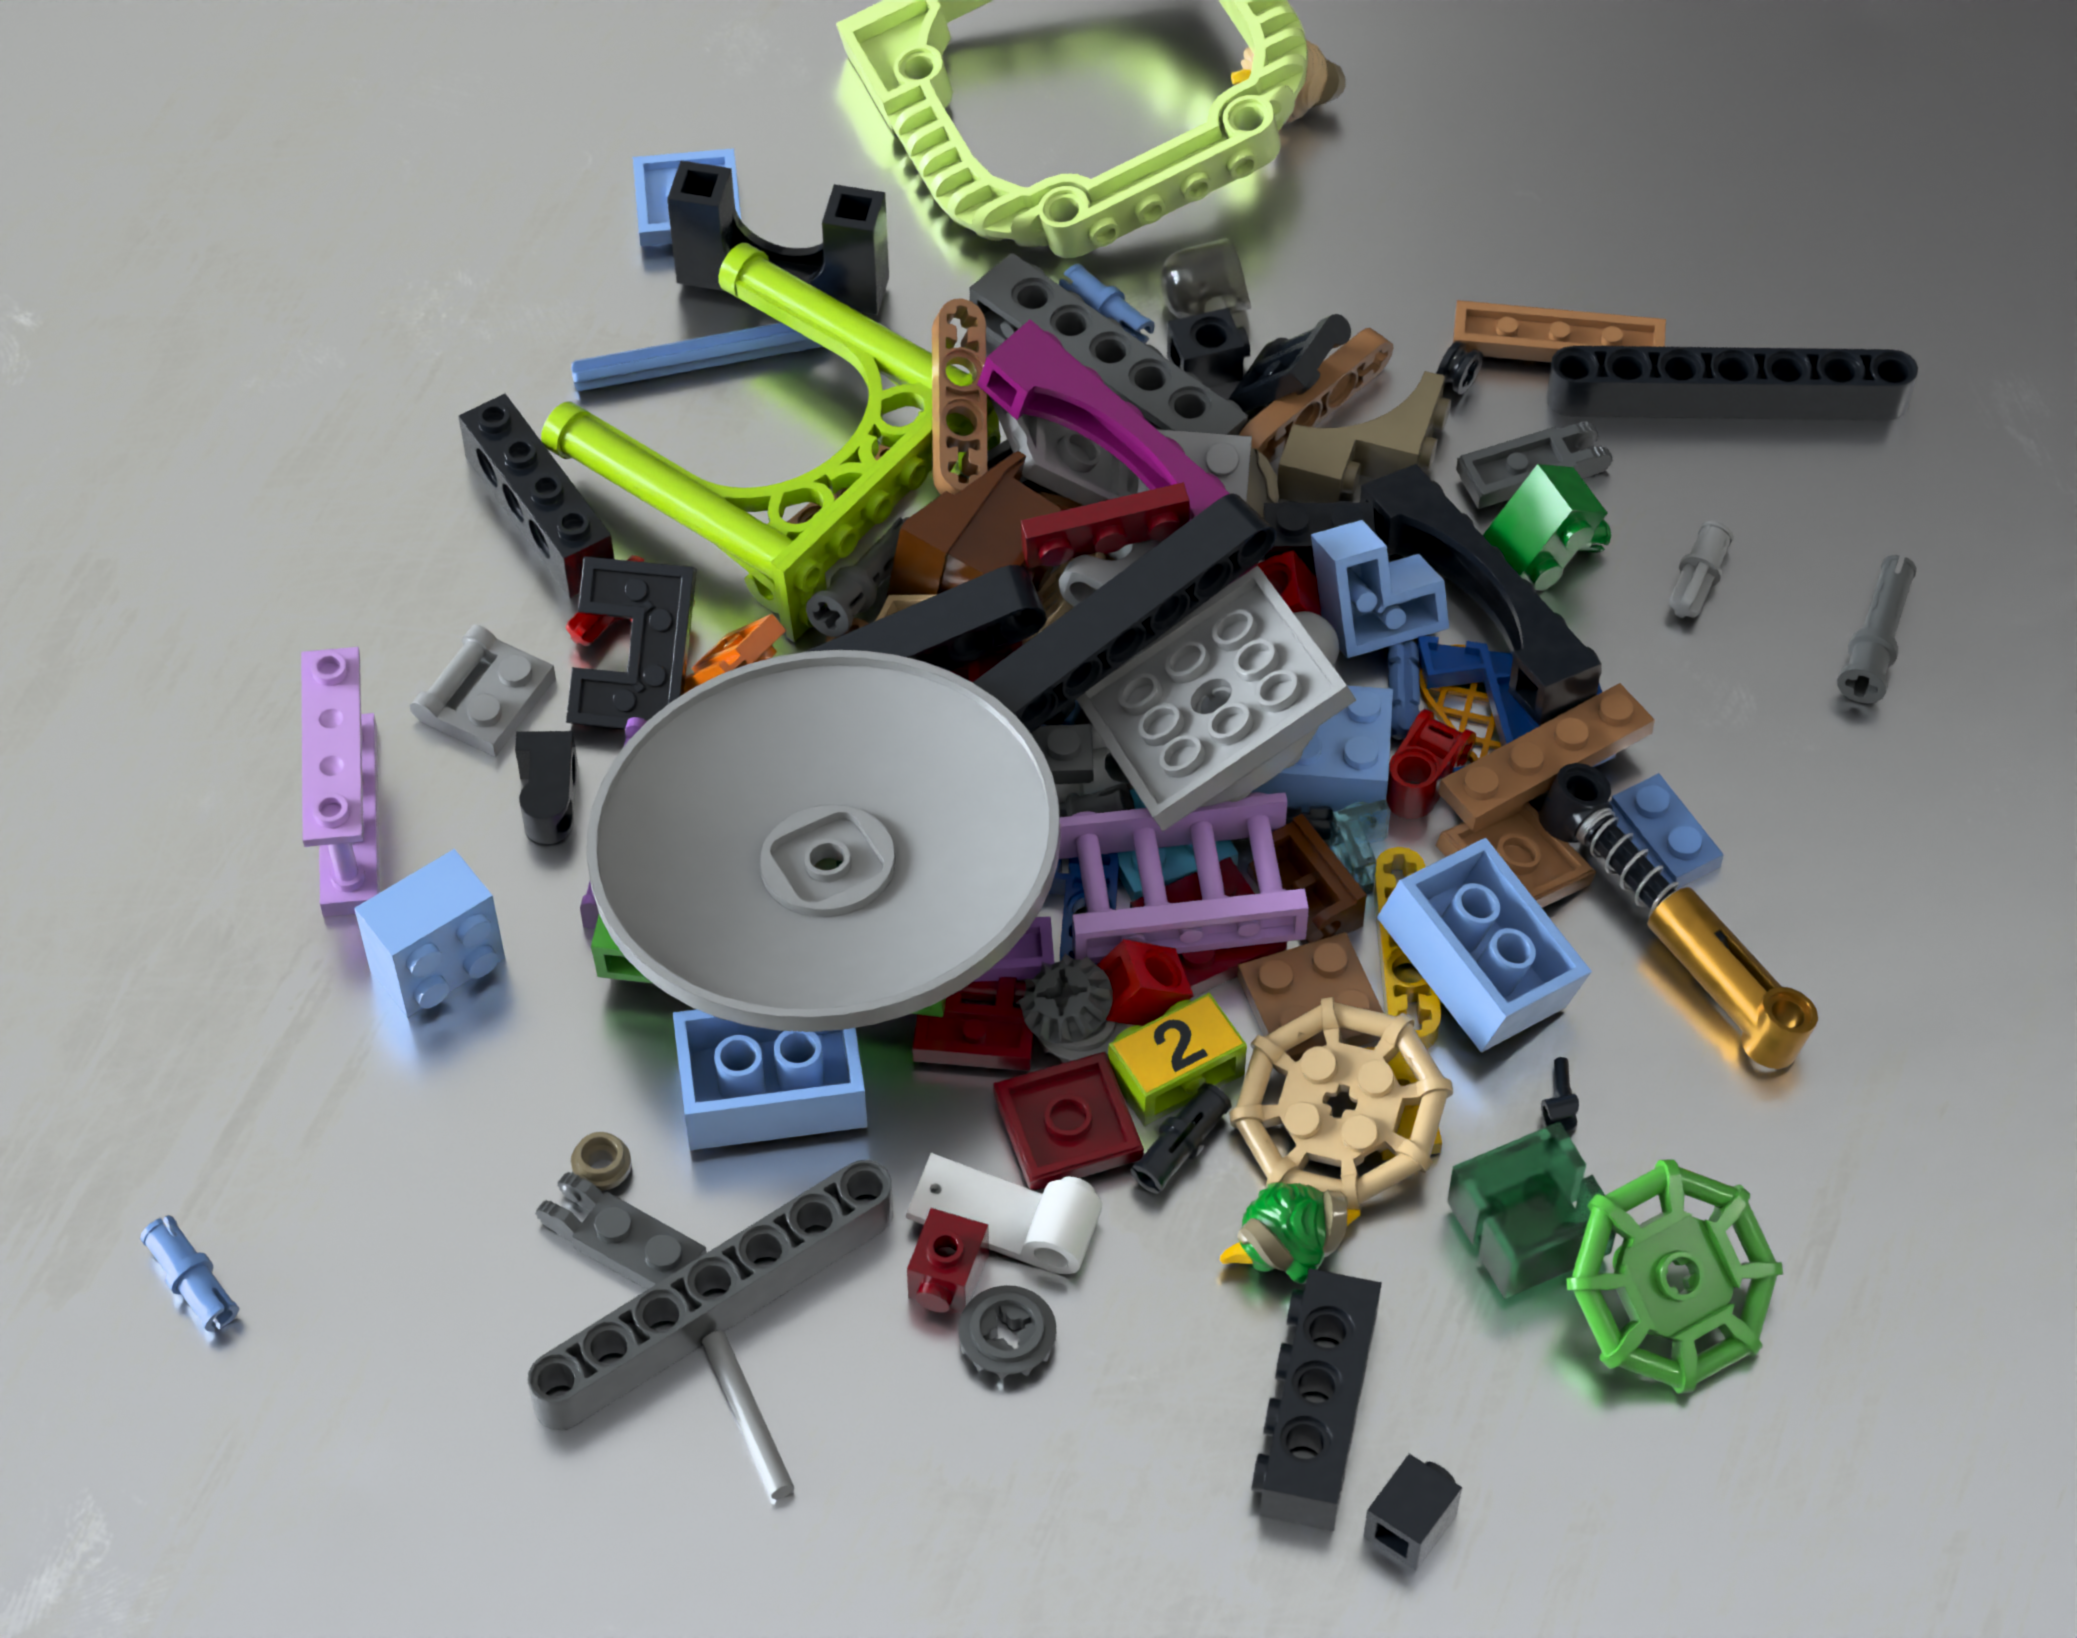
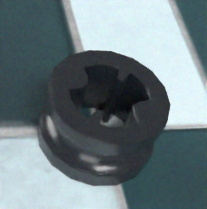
M1456 341L1446 351L1436 374L1445 376L1444 386L1451 383L1453 384L1454 392L1463 394L1477 377L1483 362V353L1477 349L1468 352L1466 351L1465 343Z

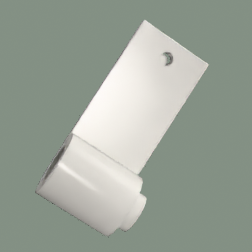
M930 1153L905 1218L924 1225L930 1208L989 1224L990 1250L1057 1274H1072L1080 1269L1102 1210V1201L1095 1193L1093 1186L1080 1178L1064 1177L1062 1180L1049 1182L1045 1187L1044 1193L1041 1194ZM936 1189V1192L932 1193L930 1190Z

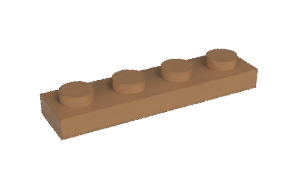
M1457 300L1453 343L1461 341L1466 344V351L1471 352L1473 349H1477L1486 357L1552 362L1553 355L1558 350L1567 346L1665 347L1666 319Z
M1619 683L1441 779L1439 794L1472 831H1475L1550 790L1559 770L1565 765L1581 763L1592 767L1651 735L1655 719Z

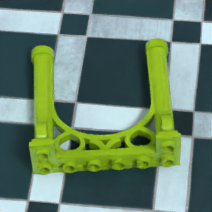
M741 243L728 253L719 271L720 287L841 356L859 371L867 384L869 397L863 419L849 441L836 454L813 470L781 483L761 487H728L714 484L695 476L571 401L561 403L550 413L542 429L541 441L549 451L562 459L573 458L715 544L749 572L745 577V583L750 593L765 608L779 613L780 623L787 630L785 632L786 637L795 642L810 627H814L807 616L806 606L807 601L816 592L827 589L825 572L840 558L847 557L854 550L857 542L875 524L885 521L893 507L910 490L919 488L925 481L928 473L933 469L932 353L769 262L766 253L748 243ZM952 364L946 367L947 377L955 385L968 386L972 384L971 373L968 374ZM880 373L897 386L883 390ZM987 394L988 451L1001 442L999 418ZM907 406L920 409L915 420L905 426H891L883 421V414ZM952 413L946 416L947 425L955 434L966 436L973 433L972 423L966 416L959 413ZM879 440V442L883 446L889 447L890 449L882 457L876 460L875 456L879 452ZM958 452L960 471H962V458L966 452ZM848 488L838 499L835 500L833 494L840 491L841 489ZM811 502L822 507L819 512L815 513L810 520L804 523L791 524L782 519L787 506ZM768 511L769 523L765 524L747 512ZM827 603L821 608V610H823L827 606Z

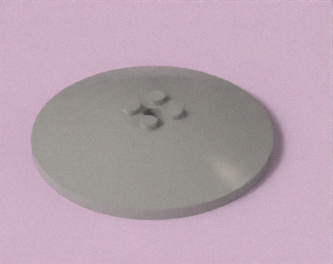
M825 650L783 655L747 664L720 674L694 687L665 706L629 739L612 762L600 784L592 805L587 829L586 850L589 878L600 917L612 940L626 959L644 977L667 994L695 1009L747 1026L779 1031L802 1032L844 1030L885 1022L931 1006L960 991L985 974L1014 947L1040 912L1052 886L1058 865L1061 842L1059 801L1049 765L1032 734L1015 714L998 699L976 684L940 667L894 654L858 650ZM826 858L842 861L840 866L832 870H820L814 867L817 862Z

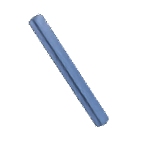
M777 323L575 360L572 363L571 371L577 391L582 392L823 346L787 325Z

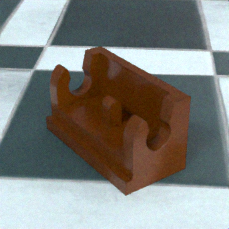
M1300 814L1294 817L1291 823L1273 831L1272 836L1282 888L1285 890L1305 888L1309 909L1306 939L1300 940L1302 944L1305 945L1344 932L1348 935L1363 927L1367 894L1305 816ZM1253 860L1248 864L1247 873L1258 886Z

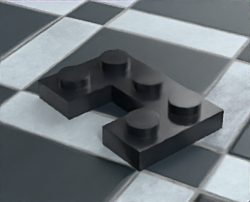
M595 557L583 558L578 612L586 615L632 619L627 672L572 667L566 723L625 730L629 718L639 717L648 721L665 706L684 694L697 575L696 568Z

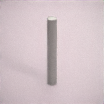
M712 1332L702 1340L703 1346L772 1499L786 1497L794 1490L791 1478L725 1332Z

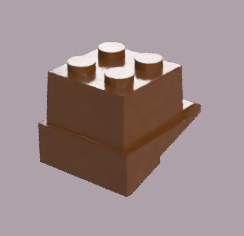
M1016 451L956 495L947 491L904 522L900 528L887 597L888 595H937L1007 565L1025 567L1031 576L1036 591L1041 590L1054 566L1042 565L1027 568L1022 551L1021 520L1059 512L1061 508L1020 482L1026 459L1025 454ZM962 474L958 475L959 482H967V477Z

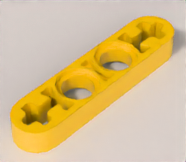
M1388 848L1380 853L1376 859L1373 877L1385 1014L1398 1016L1401 1013L1407 1015L1408 1003L1417 1002V1020L1422 1026L1420 1030L1415 1031L1426 1049L1434 1045L1438 1038L1441 1020L1440 999L1424 978L1415 983H1405L1397 979L1393 973L1394 968L1400 964L1411 963V961L1377 919L1378 914L1396 887V878L1392 874V870H1403L1404 877H1407L1426 866L1423 858L1409 848Z

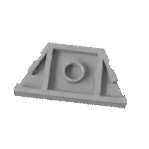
M989 396L1013 453L1019 451L1026 455L1022 471L1023 477L1083 506L1138 492L1139 477L1114 455L1092 440L1067 427L1043 418L1023 414L1016 420Z

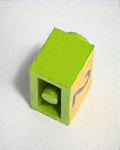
M1210 992L1193 1001H1180L1170 1007L1164 1016L1142 1027L1140 1025L1131 1026L1119 1033L1112 1042L1108 1043V1059L1122 1095L1143 1126L1185 1106L1203 1083H1210L1220 1088L1245 1075L1247 1044Z

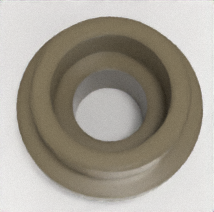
M595 1132L585 1136L575 1147L571 1156V1168L575 1175H579L580 1178L592 1182L600 1191L609 1190L621 1184L628 1176L631 1169V1156L628 1147L622 1140L607 1132ZM599 1160H607L612 1163L604 1168H592V1165Z

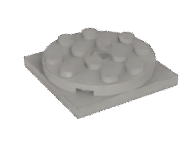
M1256 566L1219 591L1076 699L1162 831H1165L1199 807L1216 805L1226 801L1236 802L1246 798L1252 790L1265 784L1284 769L1296 764L1319 726L1357 701L1346 683L1259 566Z

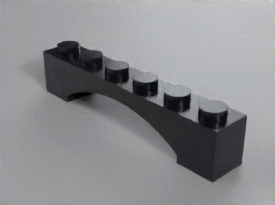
M1417 464L1361 485L1360 502H1373L1375 534L1387 546L1388 556L1399 554L1409 557L1420 554L1436 572L1442 574L1469 594L1495 622L1503 634L1513 657L1508 692L1539 726L1597 695L1602 663L1594 650L1586 647L1568 628L1564 618L1550 609L1537 595L1533 585L1527 579H1523L1510 566L1500 549L1492 546L1475 528L1471 518L1467 514L1461 513L1445 496L1441 486L1437 482L1431 481Z

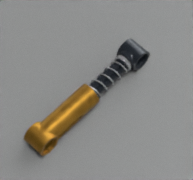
M1572 763L1565 765L1559 770L1538 813L1540 823L1545 831L1563 842H1581L1582 845L1591 847L1590 853L1593 857H1603L1606 860L1605 870L1607 873L1619 874L1621 889L1633 890L1635 892L1636 905L1640 907L1648 906L1650 909L1648 927L1743 1031L1741 1036L1742 1046L1750 1058L1767 1068L1782 1069L1791 1065L1817 1025L1818 1013L1812 1001L1802 992L1782 987L1692 888L1685 887L1676 891L1678 882L1670 884L1661 875L1663 866L1654 867L1646 858L1648 849L1638 850L1631 842L1633 833L1625 835L1617 827L1619 817H1615V813L1612 812L1613 807L1608 802L1612 791L1605 775L1587 764ZM1593 848H1595L1600 854H1596ZM1608 863L1615 871L1609 869ZM1623 880L1629 885V887L1624 885ZM1638 896L1644 902V904L1639 902Z

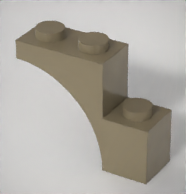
M1424 371L1417 387L1406 400L1388 413L1361 424L1337 428H1316L1293 424L1278 464L1277 485L1279 499L1299 503H1335L1342 501L1345 493L1354 494L1360 475L1378 479L1414 464H1417L1420 469L1430 470L1437 447V439L1432 438L1434 429L1444 430L1451 405V399L1443 398L1445 376Z

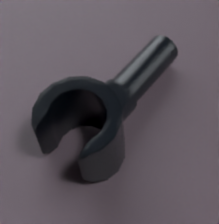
M1558 1057L1554 1060L1556 1097L1544 1099L1541 1102L1543 1123L1548 1134L1574 1130L1578 1124L1576 1114L1579 1110V1099L1575 1093L1572 1094L1569 1061L1565 1057Z

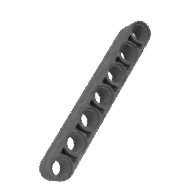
M858 1160L848 1164L540 1356L532 1364L528 1372L529 1391L538 1420L546 1427L555 1430L568 1429L581 1423L703 1345L702 1340L708 1334L715 1331L725 1332L883 1232L890 1225L893 1218L892 1180L888 1170L880 1163L872 1160ZM862 1194L877 1196L875 1200L870 1202L854 1200ZM813 1225H821L828 1228L819 1234L804 1232L806 1228ZM761 1257L778 1259L775 1263L767 1266L753 1263ZM714 1288L727 1291L717 1298L702 1296L703 1293ZM663 1320L676 1323L666 1330L650 1328L653 1324ZM608 1353L624 1355L619 1361L614 1363L598 1361L603 1355ZM558 1385L572 1387L571 1390L561 1396L546 1395V1392Z

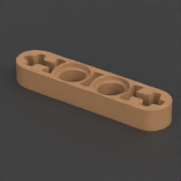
M962 298L946 302L937 314L932 326L934 486L941 495L946 491L956 495L988 472L987 393L977 386L986 361V321L983 312L976 304ZM953 318L960 319L961 327L968 329L961 340V347L953 348L957 342V328L955 325L950 324ZM951 364L964 366L972 375V384L968 386L955 385L947 377L946 367ZM952 413L966 416L972 423L973 433L966 436L955 434L948 427L946 416ZM958 452H966L962 458V473L970 476L966 483L959 482L958 475L951 472L958 460Z
M1371 327L1360 331L1322 362L1318 368L1321 375L1308 391L1301 395H1297L1294 392L1275 400L1251 419L1242 429L1239 436H1252L1251 447L1257 449L1271 463L1283 453L1293 424L1306 427L1317 426L1377 377L1392 356L1393 343Z

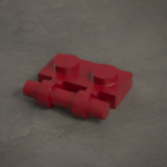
M999 977L998 981H975L946 998L943 1017L917 1014L912 1048L913 1061L1030 1071L1035 1034L1031 1032L1024 1022L1022 1009L1015 1007L1016 1004H1019L1018 1000L1024 998L1026 992L1025 981H1018L1017 977ZM964 999H965V1000L989 1001V1002H996V1003H995V1006H992V1005L968 1004V1003H963V1001H964Z

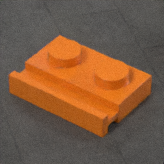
M770 614L727 633L691 668L695 673L686 676L684 694L720 674L747 664L772 658L777 652L772 644L787 630L773 614Z

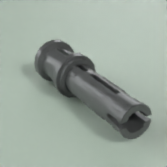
M910 517L898 518L854 566L839 568L831 577L830 586L825 591L816 592L807 601V616L819 632L831 637L842 636L852 626L854 615L857 612L867 611L876 600L877 589L891 575L900 528ZM827 603V606L823 610H821V608Z
M1891 555L1884 558L1863 628L1854 633L1849 641L1848 652L1851 658L1849 664L1840 671L1837 678V686L1842 694L1856 702L1875 703L1883 699L1887 692L1888 680L1885 674L1887 668L1894 664L1899 653L1894 636L1897 632L1898 623L1912 581L1917 572L1914 562L1907 557L1904 559L1900 573H1895L1900 555Z

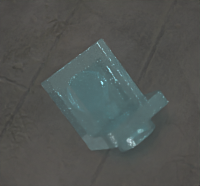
M1386 800L1372 803L1357 802L1345 807L1343 810L1333 812L1330 846L1328 847L1367 895L1373 893L1377 864L1370 844L1383 841L1388 837L1391 810Z

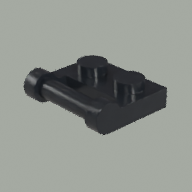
M1333 314L1321 319L1314 329L1291 339L1281 337L1268 342L1228 399L1235 402L1245 413L1262 405L1266 408L1275 400L1295 392L1297 395L1305 393L1319 379L1321 373L1318 371V368L1330 350L1349 341L1351 337L1349 322L1342 315Z

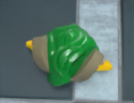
M1270 1183L1267 1189L1259 1191L1258 1198L1247 1207L1242 1219V1228L1237 1234L1239 1242L1226 1249L1220 1256V1261L1222 1264H1250L1258 1272H1271L1275 1268L1286 1271L1296 1283L1305 1284L1309 1268L1318 1270L1323 1259L1338 1249L1346 1233L1347 1226L1360 1216V1209H1347V1197L1339 1191L1326 1190L1322 1192L1309 1184L1304 1185L1301 1183Z

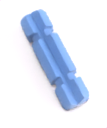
M1411 640L1389 646L1388 688L1393 689L1391 736L1396 740L1406 738L1412 723L1420 713L1419 647Z

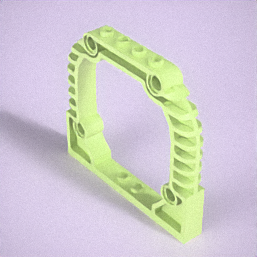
M883 0L836 23L847 56L893 134H897L934 199L951 219L958 225L975 231L977 235L992 241L1013 239L1021 247L1049 245L1050 250L1062 258L1080 257L1099 247L1108 246L1117 238L1146 224L1154 223L1162 218V216L1190 202L1201 200L1209 193L1237 179L1245 178L1255 170L1273 161L1280 152L1281 142L1278 131L1294 111L1295 99L1306 81L1308 65L1305 33L1300 20L1287 0H1219L1254 53L1249 79L1229 88L1216 98L1209 109L1206 123L1092 179L1079 174H1059L1046 178L1027 188L992 176L973 157L945 110L953 95L942 59L944 50L951 39L947 23L993 0Z

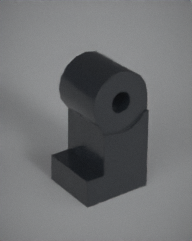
M516 731L515 753L520 779H529V782L521 790L519 796L525 832L530 839L537 843H557L567 837L573 826L578 761L573 731Z

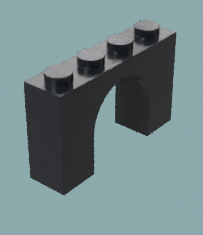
M680 160L667 198L677 284L725 291L719 285L721 265L735 246L741 243H748L766 253L769 262L860 313L878 315L889 280L885 192L834 184L822 220L823 243L808 248H790L762 239L748 229L741 221L735 208L732 168Z

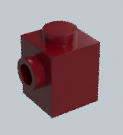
M930 1208L907 1267L908 1298L916 1300L922 1307L934 1312L943 1313L951 1310L962 1314L966 1305L972 1300L989 1255V1224Z

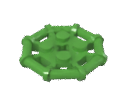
M1667 1159L1659 1160L1655 1165V1169L1604 1196L1596 1194L1588 1203L1591 1213L1572 1277H1567L1566 1283L1567 1290H1573L1602 1351L1599 1359L1609 1369L1618 1366L1671 1385L1677 1393H1691L1695 1390L1697 1383L1747 1355L1755 1357L1761 1350L1763 1345L1759 1339L1777 1276L1783 1275L1782 1262H1776L1748 1202L1750 1193L1742 1185L1729 1186L1681 1168L1675 1160ZM1658 1195L1662 1212L1638 1225L1627 1211ZM1686 1195L1713 1205L1714 1211L1708 1220H1701L1691 1216L1693 1214L1685 1212L1684 1196ZM1733 1226L1749 1262L1740 1263L1726 1234V1230L1729 1227ZM1611 1230L1624 1238L1622 1245L1613 1255L1614 1273H1599ZM1671 1262L1676 1266L1686 1265L1689 1270V1274L1682 1279L1685 1289L1681 1293H1679L1675 1286H1669L1667 1283L1666 1275L1668 1274V1266ZM1742 1279H1751L1740 1318H1737L1732 1314L1735 1304H1730L1734 1288H1740ZM1616 1289L1630 1319V1322L1620 1331L1600 1290ZM1718 1327L1725 1339L1697 1354L1694 1340ZM1646 1334L1666 1338L1672 1341L1671 1359L1638 1348V1346L1642 1343Z

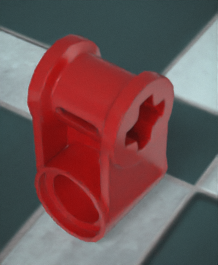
M1424 708L1415 718L1406 738L1391 757L1389 763L1386 804L1390 811L1398 817L1405 819H1419L1427 816L1441 797L1439 794L1441 779L1452 774L1454 767L1465 766L1473 750L1476 733L1469 729L1460 732L1434 719V712ZM1407 782H1416L1419 784H1410Z

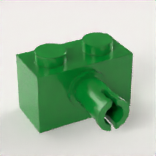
M1537 464L1487 528L1483 536L1492 546L1500 549L1510 566L1523 579H1527L1535 590L1546 591L1561 578L1564 567L1578 550L1592 553L1603 552L1605 549L1599 544L1609 545L1611 529L1604 520L1608 512L1574 467Z

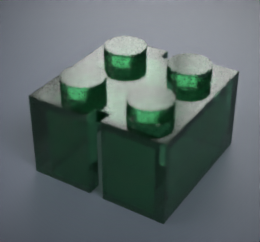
M1561 1122L1466 1160L1452 1168L1447 1203L1472 1245L1481 1242L1478 1255L1504 1299L1574 1269L1591 1213L1588 1203L1596 1194L1605 1195L1593 1174L1584 1178L1586 1163ZM1575 1201H1577L1576 1208L1572 1204ZM1611 1230L1604 1256L1612 1252L1616 1232Z

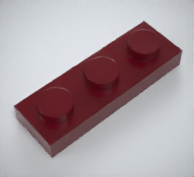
M1184 482L1021 520L1022 551L1027 568L1042 565L1058 566L1066 563L1071 558L1097 552L1108 554L1116 552L1126 545L1152 539L1156 541L1165 540L1190 521V500Z

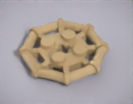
M1333 997L1322 998L1321 1005L1264 1037L1261 1035L1255 1037L1250 1043L1253 1052L1236 1108L1229 1112L1230 1125L1238 1128L1267 1177L1266 1187L1274 1182H1282L1284 1184L1301 1183L1304 1185L1309 1184L1322 1192L1326 1190L1339 1191L1347 1197V1209L1361 1210V1204L1418 1171L1423 1173L1428 1171L1433 1164L1430 1155L1446 1099L1453 1095L1452 1081L1443 1077L1413 1028L1415 1021L1405 1013L1393 1016L1336 1003ZM1340 1028L1378 1036L1381 1039L1374 1050L1343 1044ZM1319 1032H1324L1327 1044L1323 1047L1316 1046L1308 1049L1300 1060L1295 1062L1285 1053ZM1399 1050L1417 1078V1082L1400 1086L1391 1067L1387 1064L1398 1054ZM1272 1068H1274L1277 1072L1286 1076L1278 1105H1262ZM1340 1092L1349 1093L1350 1099L1357 1103L1356 1109L1345 1110L1341 1118L1332 1117V1108L1326 1104L1330 1097H1336ZM1420 1105L1410 1140L1398 1135L1397 1132L1404 1107ZM1283 1124L1296 1147L1285 1157H1282L1265 1128ZM1386 1149H1389L1395 1155L1394 1158L1359 1177L1356 1166L1365 1162L1364 1157L1376 1150L1381 1153ZM1309 1160L1341 1167L1342 1180L1303 1170Z

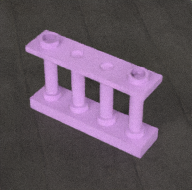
M359 647L301 652L304 847L319 846L320 907L323 917L356 914L355 907L380 893L377 724L374 713L361 714Z
M1255 792L1250 793L1240 801H1226L1216 805L1199 807L1165 831L1161 830L1147 808L1104 813L1084 811L1069 817H1060L1061 842L1059 859L1078 857L1087 913L1072 915L1074 959L1082 960L1087 956L1093 963H1099L1123 939L1176 948L1178 954L1306 939L1309 908L1305 888L1285 890L1282 888L1272 836L1273 831L1286 825V792L1275 794ZM1249 838L1260 893L1228 897L1224 891L1215 841ZM1192 844L1202 900L1169 903L1167 901L1158 848ZM1135 851L1145 906L1118 910L1110 909L1101 854Z

